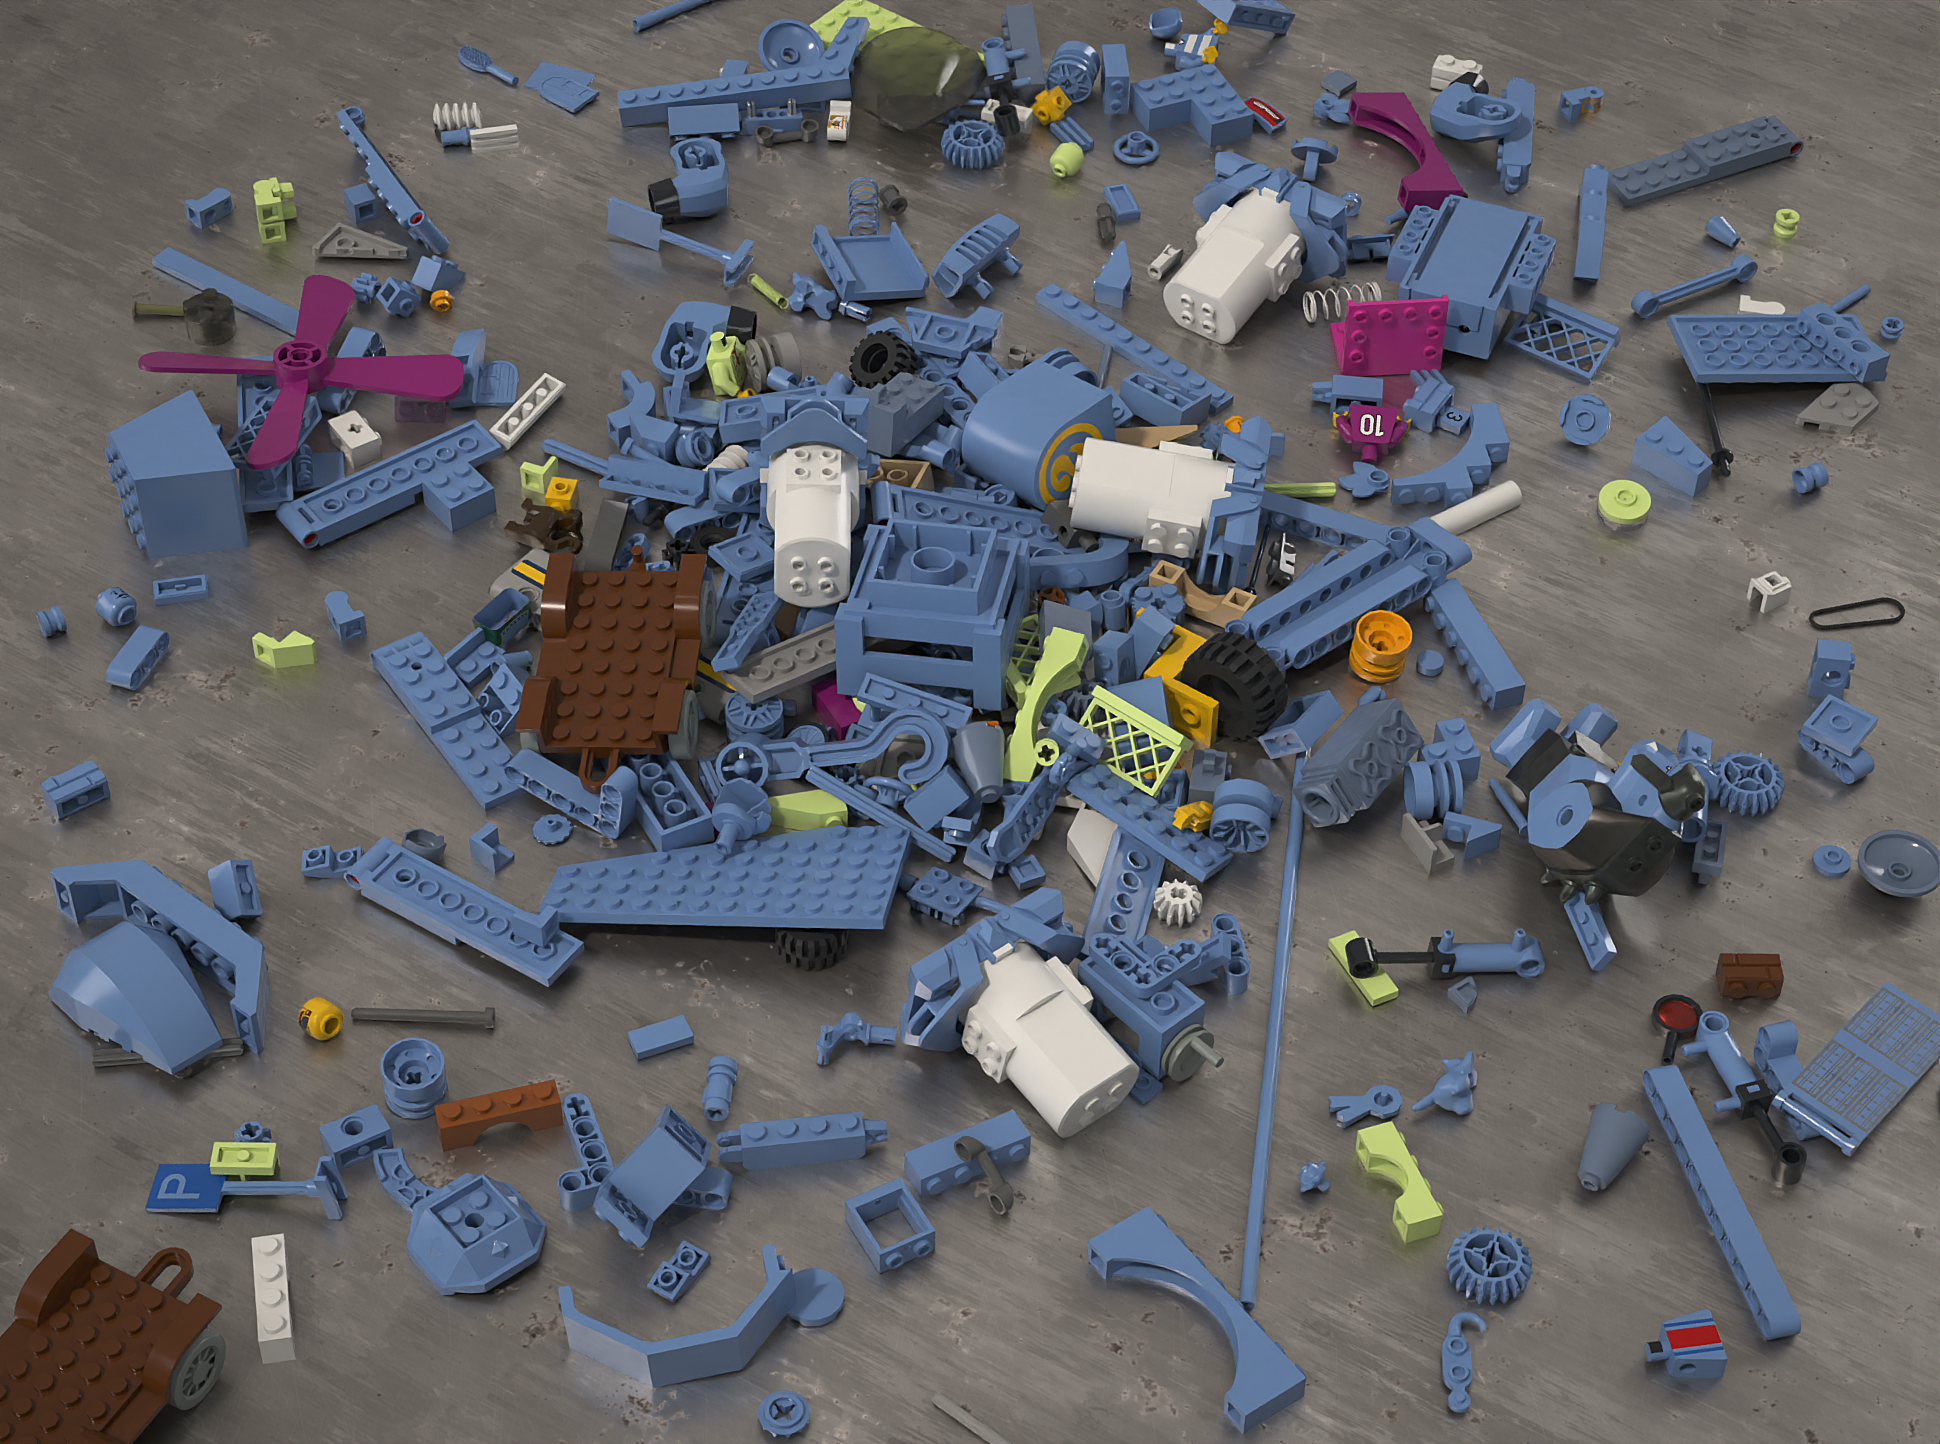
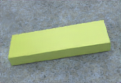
M1355 930L1329 939L1330 949L1372 1006L1398 997L1399 989L1380 964H1378L1377 973L1369 978L1359 979L1350 974L1345 946L1349 941L1360 938Z

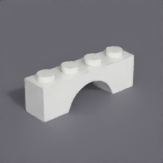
M284 1233L252 1238L257 1329L263 1364L296 1360L288 1282L290 1281L289 1263Z

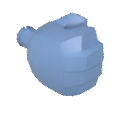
M741 777L730 780L721 788L716 798L711 819L714 827L720 832L714 843V849L721 854H730L735 840L749 839L756 834L767 831L770 827L772 818L768 814L772 811V805L768 801V794L751 780Z

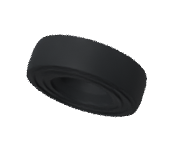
M704 527L697 530L691 536L690 549H695V554L707 555V567H719L721 565L708 555V550L704 549L703 546L708 543H720L735 536L731 531L723 527Z

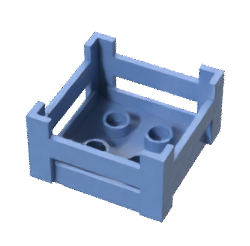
M890 518L887 526L869 524L863 539L864 557L847 603L839 604L834 618L837 694L857 696L868 672L895 682L972 689L974 708L1001 711L1006 696V674L1023 618L1028 617L1030 614L1029 540L997 537V529ZM1004 616H1008L1006 625H1005V619H1003ZM864 636L973 647V662L865 651Z

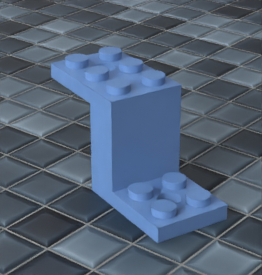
M666 1104L658 1112L654 1127L602 1180L593 1206L596 1208L595 1213L604 1222H612L619 1229V1235L627 1243H635L640 1248L649 1239L654 1221L706 1168L712 1144L671 1106Z

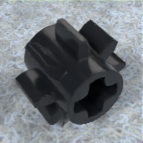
M676 538L666 543V549L662 550V560L669 561L674 570L679 571L682 554H695V549H690L691 542Z

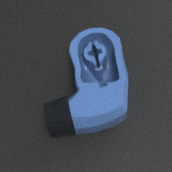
M1466 72L1451 82L1436 97L1431 105L1429 115L1431 129L1443 137H1454L1468 143H1478L1501 139L1510 135L1521 123L1522 109L1520 104L1514 100L1489 96V87L1485 78L1478 73Z
M693 138L677 143L670 150V155L677 171V177L674 179L670 177L650 184L647 188L651 211L663 216L662 223H669L673 218H679L680 216L704 217L719 212L728 204L729 170L720 142L709 138Z
M690 301L680 303L666 321L658 343L653 349L651 357L657 373L664 380L673 383L676 371L686 372L685 381L692 382L697 380L703 374L706 366V358L711 346L710 336L715 332H723L725 337H738L739 342L743 345L746 344L747 340H755L757 312L733 305L729 307L712 302Z

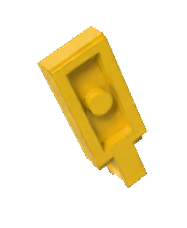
M1197 801L1180 806L1175 811L1173 817L1176 819L1172 824L1180 830L1190 828L1195 832L1210 828L1213 805L1206 801Z

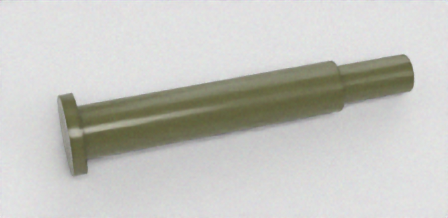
M133 301L132 315L136 316L138 313L200 316L201 309L186 308V306L137 304V301Z

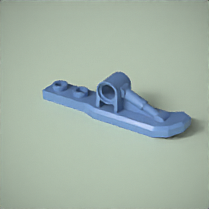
M774 588L757 593L749 600L730 628L729 637L711 661L715 672L722 670L734 671L742 665V661L747 654L750 656L781 643L775 628V615L785 601L774 593Z
M1062 746L1059 747V756L1065 753L1066 750ZM1076 757V761L1082 760L1080 757ZM1052 765L1045 766L1040 775L1032 782L1012 781L1003 785V793L1001 795L1005 808L1003 822L991 831L987 842V849L991 860L1011 863L1024 852L1053 811L1057 798L1066 785L1064 783L1063 786L1059 787L1050 783L1049 774Z

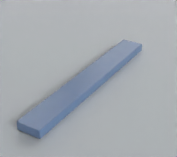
M167 247L152 258L153 266L293 336L296 335L298 310L171 247Z

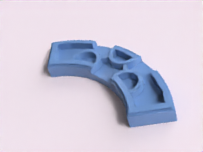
M403 1147L373 1150L374 1166L382 1187L404 1209L413 1213L415 1203L439 1190V1188L431 1185H424L415 1177V1174L406 1162Z

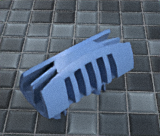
M998 213L962 235L945 253L931 275L941 293L946 298L952 297L962 288L970 285L985 300L994 292L995 288L983 279L980 273L994 261L1001 262L1011 275L1014 276L1024 264L1014 255H1011L1008 250L1019 237L1020 226L1010 218Z

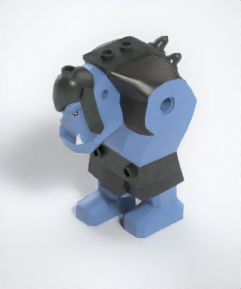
M1540 698L1530 700L1490 743V753L1494 760L1510 770L1505 777L1516 785L1529 801L1527 823L1529 844L1533 848L1534 853L1545 863V870L1539 876L1540 883L1549 884L1555 880L1560 881L1563 884L1559 894L1560 901H1568L1578 891L1582 892L1584 889L1586 890L1584 901L1587 906L1594 904L1601 894L1606 893L1632 897L1643 895L1659 882L1669 868L1675 846L1682 840L1681 835L1677 832L1681 823L1688 820L1705 805L1706 789L1702 776L1691 763L1688 762L1684 766L1680 765L1674 752L1651 738L1633 743L1620 765H1618L1617 762L1601 750V747L1617 730L1618 721L1611 711L1597 702L1587 704L1559 734L1555 730L1561 722V717L1556 708Z

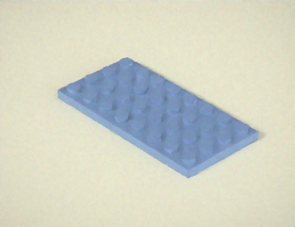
M1799 314L1669 315L1667 321L1695 382L1824 383L1859 381L1794 330ZM1838 314L1867 337L1855 314ZM1885 370L1883 376L1872 379L1867 382L1885 381L1887 371Z

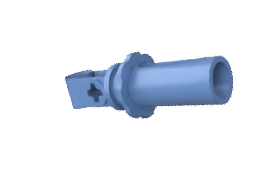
M1689 729L1684 730L1678 743V763L1683 766L1688 762L1691 763L1702 776L1706 789L1704 807L1700 811L1695 812L1688 820L1683 821L1677 830L1678 834L1681 835V841L1691 843L1701 840L1707 832L1708 802L1715 799L1719 792V779L1716 773L1713 772L1710 764L1713 738Z

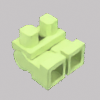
M277 177L258 181L253 185L262 244L286 241L284 220L297 217L294 201L282 203V200L294 198L292 183L278 184Z

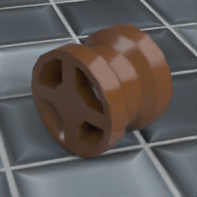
M1053 586L1042 589L1038 596V614L1044 599L1064 605L1065 595L1063 591Z

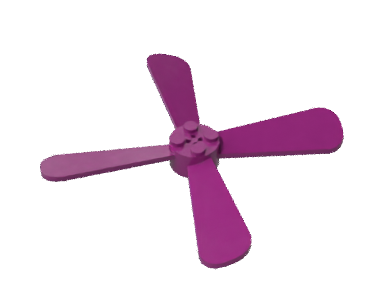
M312 275L305 279L295 340L277 347L273 353V361L178 352H151L141 356L138 360L139 368L147 372L275 375L276 385L280 392L246 455V465L249 469L253 470L281 465L295 455L298 449L307 395L325 389L328 385L442 402L455 398L460 393L464 381L463 364L455 356L447 354L327 358V350L355 303V292L347 283L324 275Z

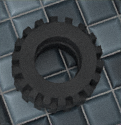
M880 330L876 331L875 335L873 333L868 334L867 339L860 341V345L853 350L855 353L850 358L852 364L849 366V371L852 373L850 376L855 381V384L859 387L863 386L872 389L878 383L887 384L900 372L915 374V370H918V364L916 363L918 357L914 353L915 350L890 331L885 330L883 332Z
M775 927V944L778 955H782L784 962H791V966L794 968L800 966L802 970L809 971V968H815V971L821 970L822 966L828 968L833 966V961L839 962L842 959V954L846 953L848 929Z

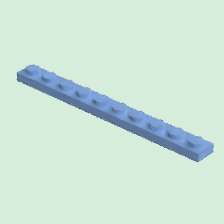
M1054 283L1035 293L1036 302L1104 345H1111L1115 352L1153 376L1166 379V384L1181 388L1183 384L1189 386V391L1203 395L1204 391L1212 393L1209 411L1217 415L1233 404V395Z

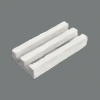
M517 125L470 130L472 153L477 154L519 148Z

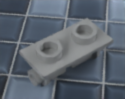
M1285 533L1277 542L1274 541L1268 551V555L1271 556L1266 568L1268 586L1274 580L1283 586H1288L1293 581V565L1295 564L1297 550L1292 543L1285 542Z

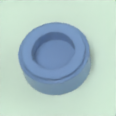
M1432 650L1419 653L1416 668L1420 673L1427 676H1435L1442 672L1444 658L1440 653Z

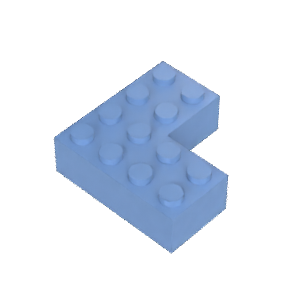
M1213 63L1130 84L1129 107L1148 132L1191 122L1210 147L1252 137L1254 114Z

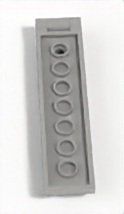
M834 621L747 656L738 669L730 672L722 670L721 677L752 704H755L836 670ZM864 636L865 651L895 653L919 643V641Z

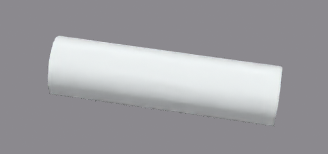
M544 373L489 430V434L502 446L503 451H508L565 391L566 384Z
M1509 480L1429 519L1456 536L1521 505L1522 494L1518 485Z

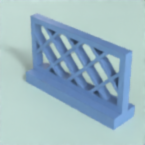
M1538 293L1530 312L1540 315L1542 321L1527 324L1526 318L1528 315L1521 313L1505 337L1504 344L1591 382L1612 348H1616L1620 343L1621 335L1619 327ZM1558 323L1562 325L1563 330L1549 334L1547 325ZM1544 326L1546 335L1532 339L1530 330L1533 327ZM1527 331L1529 340L1523 342L1513 340L1516 334ZM1576 332L1584 335V340L1574 343L1570 342L1568 336ZM1565 336L1568 344L1554 348L1551 340ZM1548 341L1551 348L1550 350L1540 352L1535 349L1534 344ZM1599 341L1607 344L1603 350L1594 353L1590 344ZM1587 345L1589 354L1576 358L1573 349ZM1570 350L1572 359L1566 361L1557 359L1556 354ZM1592 360L1593 366L1588 373L1579 369L1578 363Z
M307 396L298 448L322 418L315 396ZM271 397L263 398L225 447L229 457L238 453L242 454L238 457L230 458L235 468L263 472L267 480H275L289 460L272 468L253 470L249 469L246 465L247 453L245 454L244 451L250 449L262 425L255 428L253 426L265 421L269 411H265L268 407H272L276 398ZM251 437L254 438L253 440L240 444L245 439Z

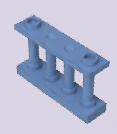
M868 672L857 694V701L866 703L857 725L874 731L893 711L907 706L924 707L936 713L946 724L950 737L954 738L957 735L956 730L967 725L973 713L972 707ZM905 730L899 733L920 735L919 733L913 730Z

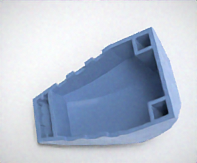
M122 921L70 951L66 955L48 992L50 999L82 1029L88 1032L93 1030L99 1033L101 1039L107 1042L114 1041L122 1045V1049L131 1054L136 1052L142 1055L144 1061L172 1075L223 1045L222 1037L181 949L176 940L162 930Z

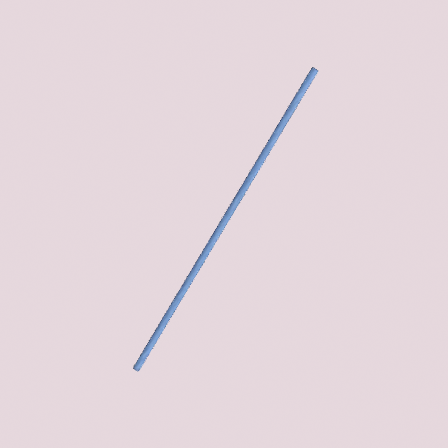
M1311 747L1307 751L1296 753L1293 788L1297 786L1299 781H1302L1303 775L1300 770L1310 760ZM1293 792L1239 1301L1243 1304L1245 1310H1251L1255 1305L1304 811Z

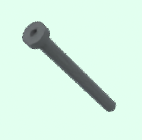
M486 1007L485 1012L354 1008L351 1011V1017L358 1020L484 1024L485 1028H494L495 1008Z

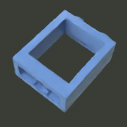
M1102 44L1100 86L1104 115L1127 114L1129 70L1125 44Z
M1330 690L1293 699L1285 707L1283 714L1258 735L1257 739L1270 759L1307 751L1342 715L1343 710Z
M901 1178L892 1180L845 1201V1220L879 1273L889 1269H896L905 1262L917 1257H924L935 1250V1229ZM899 1208L916 1235L881 1250L865 1222Z

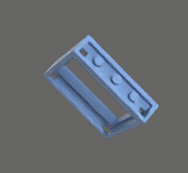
M1196 0L1227 25L1281 34L1287 33L1296 15L1278 0Z

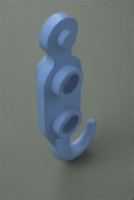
M1460 1312L1452 1317L1441 1350L1443 1381L1452 1390L1448 1397V1406L1457 1413H1463L1470 1408L1471 1399L1465 1390L1471 1385L1473 1376L1471 1348L1461 1331V1324L1466 1321H1472L1479 1326L1482 1332H1485L1487 1329L1484 1320L1472 1312Z

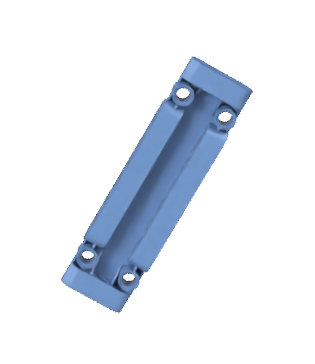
M1422 516L1405 527L1396 526L1390 528L1386 533L1387 541L1381 543L1377 539H1371L1244 613L1241 620L1235 619L1227 622L1225 632L1239 633L1245 635L1246 639L1251 638L1256 641L1260 648L1264 647L1268 651L1267 654L1271 659H1275L1278 663L1279 671H1282L1285 676V670L1293 666L1300 669L1353 638L1356 625L1365 614L1378 610L1396 613L1423 597L1432 586L1443 585L1447 580L1448 574L1472 560V552L1465 542L1428 517Z

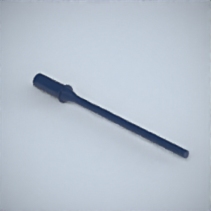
M1269 524L1265 525L1249 586L1244 588V591L1256 595L1254 585L1271 527Z

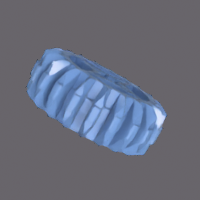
M964 119L963 122L956 121L955 125L951 124L948 129L944 130L941 147L943 156L947 158L948 162H953L954 166L961 165L962 169L970 167L972 170L976 167L982 169V166L990 167L991 163H997V160L1003 154L1004 141L1003 137L998 134L997 127L992 126L991 122L984 123L983 119L980 121H975L974 119L967 121Z
M1738 750L1736 754L1728 751L1726 756H1719L1718 760L1712 765L1713 772L1716 773L1719 779V792L1713 801L1720 802L1721 808L1728 807L1730 814L1737 811L1740 812L1741 816L1744 813H1749L1754 817L1757 812L1764 815L1767 810L1772 811L1782 798L1785 787L1783 773L1779 771V765L1772 764L1771 758L1763 759L1761 753L1753 755L1749 751L1745 754Z
M1487 1225L1484 1226L1482 1231L1478 1230L1475 1226L1470 1230V1233L1463 1231L1459 1238L1454 1239L1447 1253L1446 1269L1447 1273H1449L1450 1283L1456 1284L1457 1292L1466 1291L1467 1299L1473 1296L1477 1297L1479 1304L1484 1299L1489 1300L1493 1306L1498 1299L1505 1305L1508 1297L1516 1299L1519 1292H1524L1528 1280L1531 1278L1532 1261L1531 1257H1529L1528 1247L1522 1246L1521 1238L1512 1239L1511 1231L1506 1234L1501 1233L1499 1226L1495 1231L1489 1230ZM1489 1261H1492V1263H1490L1489 1269H1486V1267H1488Z

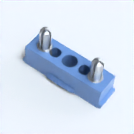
M793 98L792 108L791 99H788V108L755 110V102L751 101L752 110H750V101H748L747 111H741V121L739 122L740 134L755 135V129L760 125L770 126L773 129V134L800 130L801 122L804 120L801 108H796V101Z

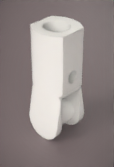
M1168 244L1162 253L1148 266L1149 276L1159 280L1171 267L1181 261L1183 250L1173 249V246Z

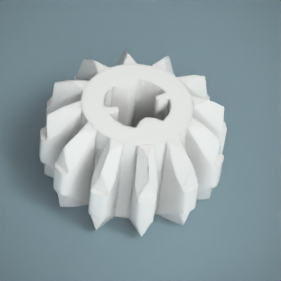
M1175 878L1172 884L1164 881L1162 887L1157 888L1153 908L1155 909L1154 912L1158 913L1159 920H1167L1168 926L1172 923H1177L1181 928L1183 922L1192 925L1194 918H1199L1203 898L1202 894L1198 892L1197 885L1189 886L1188 880L1180 883Z

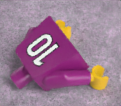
M1350 404L1349 413L1344 411L1343 415H1337L1336 412H1333V426L1338 429L1344 441L1351 444L1352 452L1362 453L1361 462L1371 465L1377 463V455H1387L1389 448L1395 447L1406 433L1409 432L1412 419L1409 418L1408 421L1401 420L1400 416H1397L1398 408Z

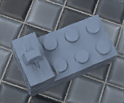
M900 372L885 385L878 383L872 389L862 386L852 395H863L869 398L868 428L863 430L866 431L868 436L867 449L890 458L893 457L943 414L945 387Z

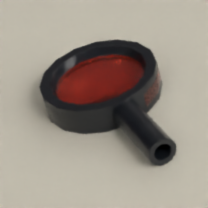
M1671 994L1663 996L1656 1001L1653 1007L1652 1024L1661 1035L1666 1037L1662 1055V1062L1665 1064L1673 1063L1678 1040L1690 1039L1696 1035L1700 1016L1703 1014L1699 1004L1684 995Z

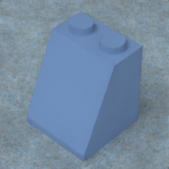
M1162 676L1107 687V691L1175 730L1174 718ZM1123 721L1114 724L1116 737L1129 733L1127 722ZM1148 734L1135 737L1138 750L1151 746ZM1130 739L1117 743L1120 755L1133 752ZM1169 747L1157 750L1159 761L1169 760L1174 750ZM1152 752L1139 755L1141 766L1154 763ZM1134 757L1121 761L1125 769L1136 767Z

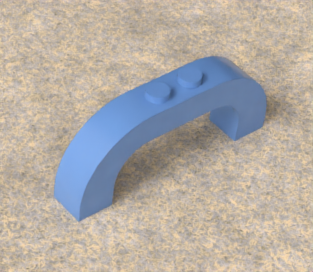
M1099 534V549L1094 552L1029 557L1030 591L1042 590L1049 586L1059 589L1096 586L1120 578L1126 573L1128 568V537Z

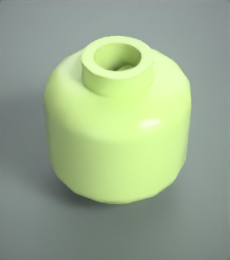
M1072 142L1060 144L1050 158L1053 172L1059 177H1073L1084 163L1083 150Z

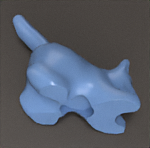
M794 272L792 279L794 292L788 298L790 307L794 311H801L803 308L810 307L822 319L829 320L832 318L830 310L837 308L839 305L837 290H826L813 277Z
M1470 1050L1467 1051L1464 1059H1442V1063L1446 1067L1444 1075L1438 1079L1431 1093L1412 1106L1411 1109L1413 1111L1425 1110L1436 1103L1445 1111L1456 1112L1459 1115H1465L1472 1111L1473 1097L1470 1088L1476 1086L1478 1072L1474 1068V1051Z

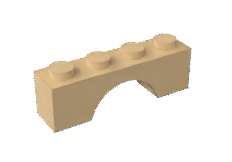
M1161 560L1149 575V588L1152 585L1155 587L1160 585L1162 587V585L1167 583L1176 586L1177 592L1185 600V613L1223 628L1231 620H1241L1244 613L1257 604L1256 595L1235 587L1223 595L1206 593L1190 580L1185 568Z

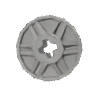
M790 332L772 335L770 345L764 337L759 338L757 342L754 339L747 340L745 344L747 370L758 392L766 391L768 374L776 366L798 375L799 383L801 382L802 366L794 337Z

